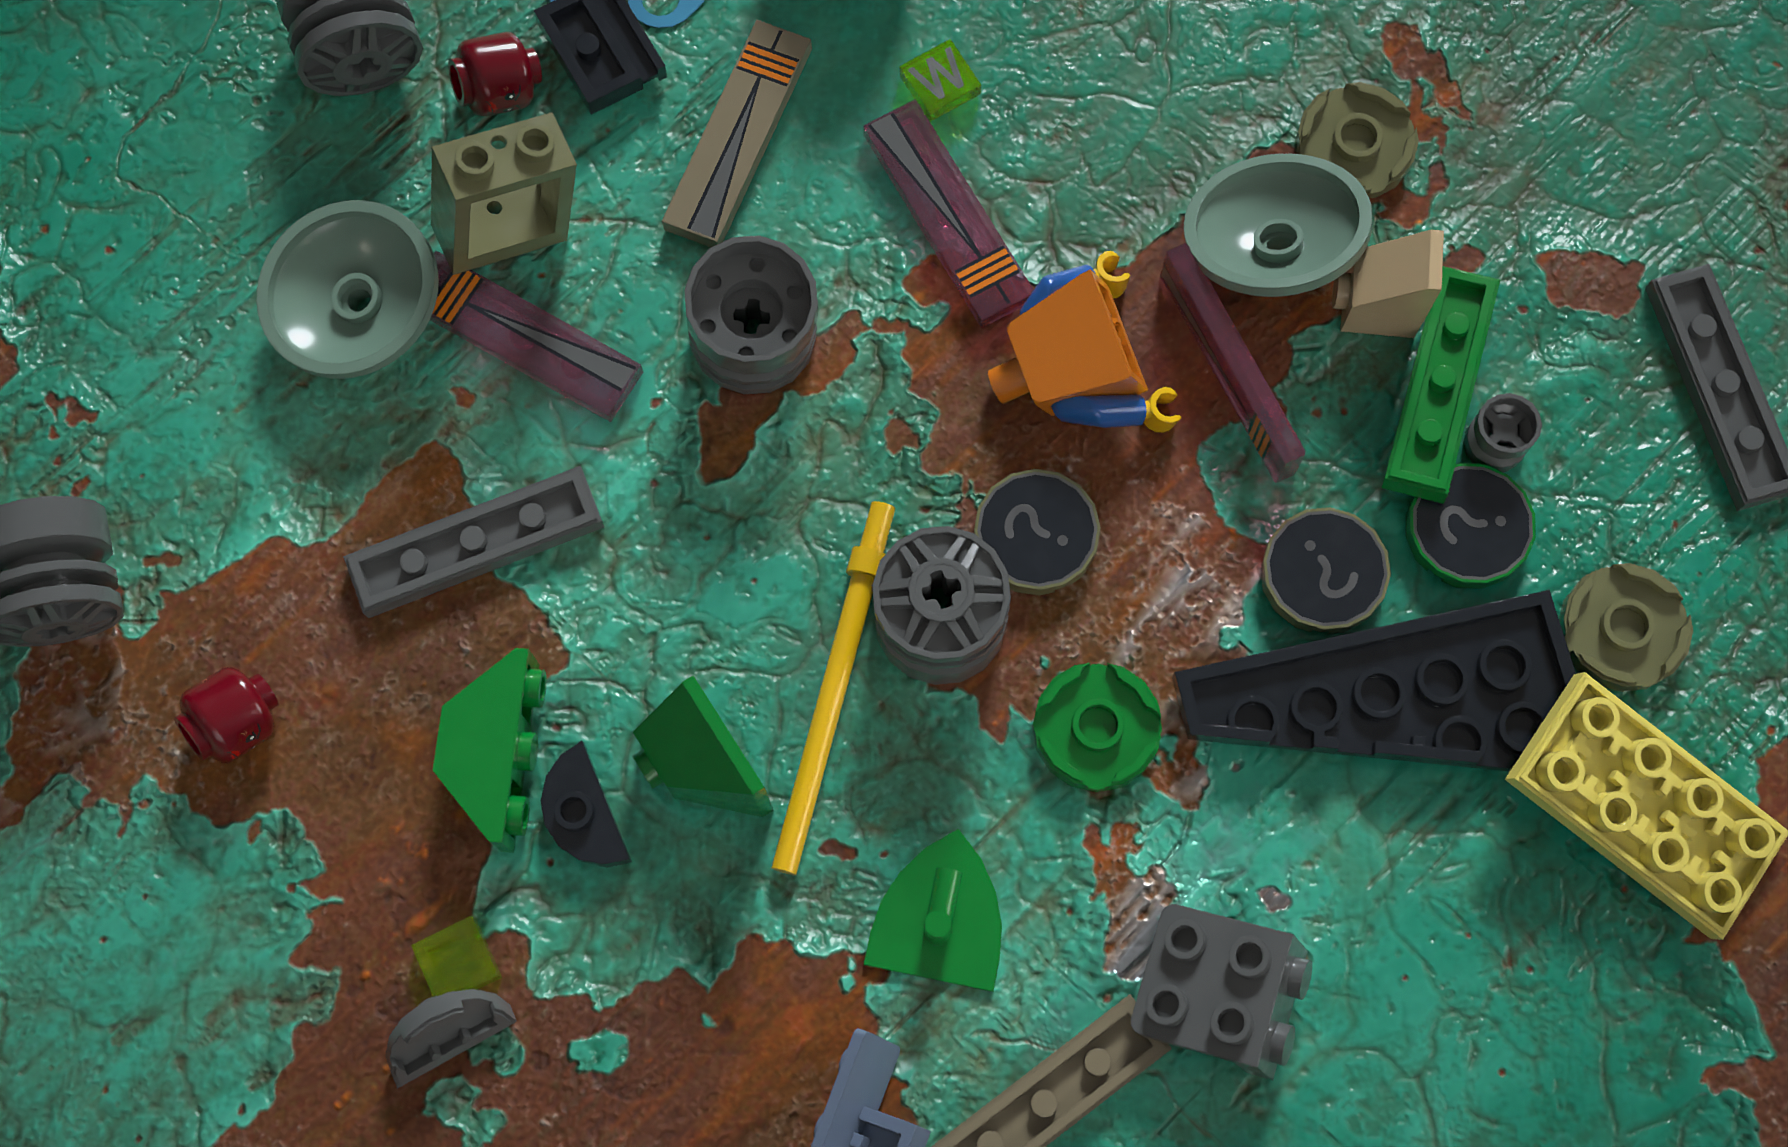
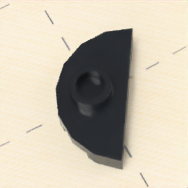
M580 741L562 753L546 775L540 800L544 824L557 845L581 862L596 864L606 868L632 863L586 745L583 741Z

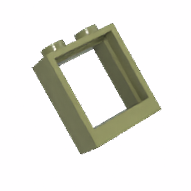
M553 112L432 146L431 226L453 275L567 241L577 163ZM494 141H502L506 146L502 149H496L491 144Z

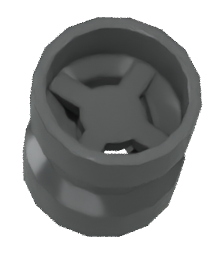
M1506 393L1492 397L1486 401L1465 431L1463 444L1466 455L1472 464H1485L1501 472L1509 471L1519 464L1540 437L1542 428L1540 413L1533 403L1523 396ZM1497 443H1507V445H1498Z

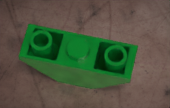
M524 648L512 650L442 705L433 763V772L486 839L501 852L514 853L516 836H525L528 827L530 802L528 797L522 796L525 771H534L538 756L537 733L530 732L534 708L543 707L547 687L546 671L539 669V662L529 649Z

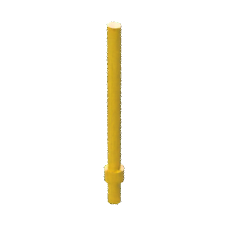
M871 502L860 546L852 548L846 573L851 576L771 867V869L782 873L797 875L873 594L872 585L880 560L886 555L884 550L896 508L884 502Z

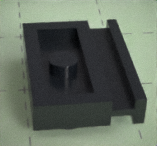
M554 0L534 10L539 28L591 115L644 89L643 84L655 78H658L659 81L667 78L664 62L626 0Z

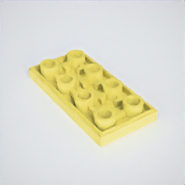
M1585 672L1573 675L1505 778L1512 786L1710 939L1723 940L1788 836L1786 828Z

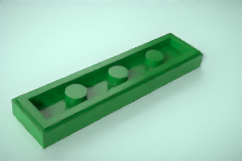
M1442 266L1441 292L1424 321L1382 484L1383 489L1442 504L1445 503L1500 279Z

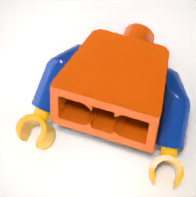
M1106 251L1101 254L1094 269L1089 265H1082L1046 275L1040 280L1021 307L1019 317L1011 321L1007 327V332L1017 357L988 370L992 389L1002 404L1030 392L1036 406L1051 416H1056L1062 422L1102 428L1140 426L1144 422L1150 430L1161 433L1169 431L1181 419L1180 415L1164 416L1156 407V403L1168 404L1174 401L1177 393L1172 388H1160L1148 400H1144L1139 395L1148 391V388L1113 298H1118L1124 293L1131 275L1124 273L1121 276L1115 277L1107 274L1115 270L1120 257L1115 252Z

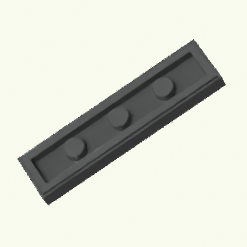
M1710 264L1651 280L1645 290L1736 510L1740 511L1788 497V448Z
M578 466L343 557L362 611L369 619L597 531L605 526L581 466Z

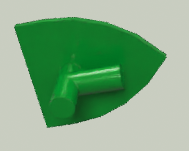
M959 829L927 846L899 872L878 908L869 936L864 966L994 992L1000 961L1002 933L997 895L982 859Z

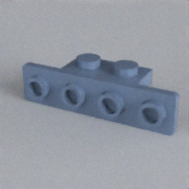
M859 1028L854 1031L849 1046L840 1059L838 1075L824 1113L816 1123L811 1147L926 1146L931 1131L878 1111L900 1053L899 1046Z

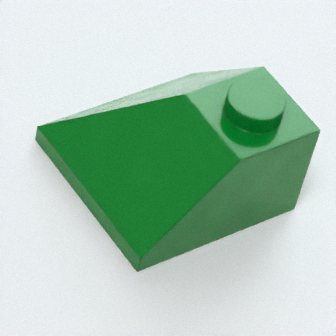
M694 676L683 681L633 731L643 749L632 757L652 789L664 782L674 799L764 817L774 811L765 787Z

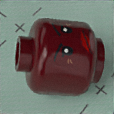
M501 32L464 40L458 46L456 58H451L448 61L449 78L457 102L460 106L468 105L474 114L478 116H491L529 106L533 98L534 84L542 82V70L534 48L525 49L519 38L511 32Z
M225 667L186 690L181 695V713L174 717V720L190 748L201 760L204 761L211 756L221 763L228 764L272 736L275 724L271 710L279 706L274 692L260 674L257 673L248 678L236 668Z

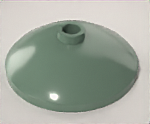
M1270 154L1253 157L1221 170L1197 190L1187 207L1184 218L1186 248L1195 266L1210 280L1227 289L1263 297L1300 294L1332 282L1347 272L1360 259L1367 248L1372 233V207L1369 196L1361 183L1348 171L1332 162L1302 154Z
M350 200L318 208L291 225L279 237L265 259L258 279L256 299L257 312L264 334L279 354L291 364L309 374L325 378L344 379L375 372L403 355L417 341L427 326L438 294L439 275L436 259L429 242L415 224L405 215L389 206L371 201ZM366 298H371L368 306L362 311L357 312L359 303Z

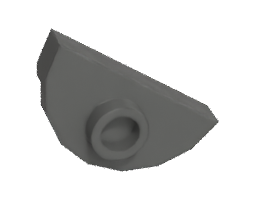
M477 989L447 992L424 1000L400 1020L388 1038L385 1056L397 1088L517 1022L511 1005L496 993Z

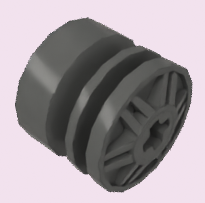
M275 0L281 20L289 32L287 40L294 54V64L297 73L305 86L318 93L335 96L366 94L388 87L405 77L420 61L423 46L414 25L413 15L405 0Z
M760 235L732 237L711 247L692 267L684 290L690 350L701 371L720 387L742 394L770 393L793 382L809 364L816 343V322L818 317L816 281L805 260L786 244ZM750 319L760 320L756 334L744 332Z
M43 496L16 500L0 505V645L31 647L65 643L103 632L115 626L124 617L121 594L115 591L119 587L117 571L105 563L113 555L104 506L94 500L75 496Z
M950 526L921 528L898 540L880 560L872 589L877 640L888 660L908 677L933 685L959 683L983 671L1001 649L1007 628L1011 601L1008 572L995 549L974 533ZM942 588L946 597H952V606L941 609L938 601L931 599V591Z

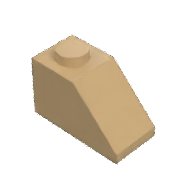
M1428 230L1368 246L1360 259L1347 272L1334 280L1332 308L1342 309L1341 331L1415 338L1441 292L1444 231Z

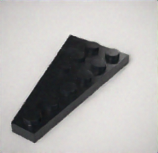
M1550 590L1181 670L1174 672L1172 681L1189 740L1511 771L1576 673Z

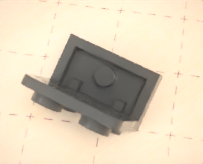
M1177 904L1168 905L1162 910L1132 1013L1131 1026L1136 1033L1143 1037L1231 1061L1249 1074L1273 1080L1277 1064L1285 1066L1293 1049L1295 1027L1288 1023L1295 998L1303 1000L1307 994L1312 976V961L1306 959L1308 951L1294 934Z

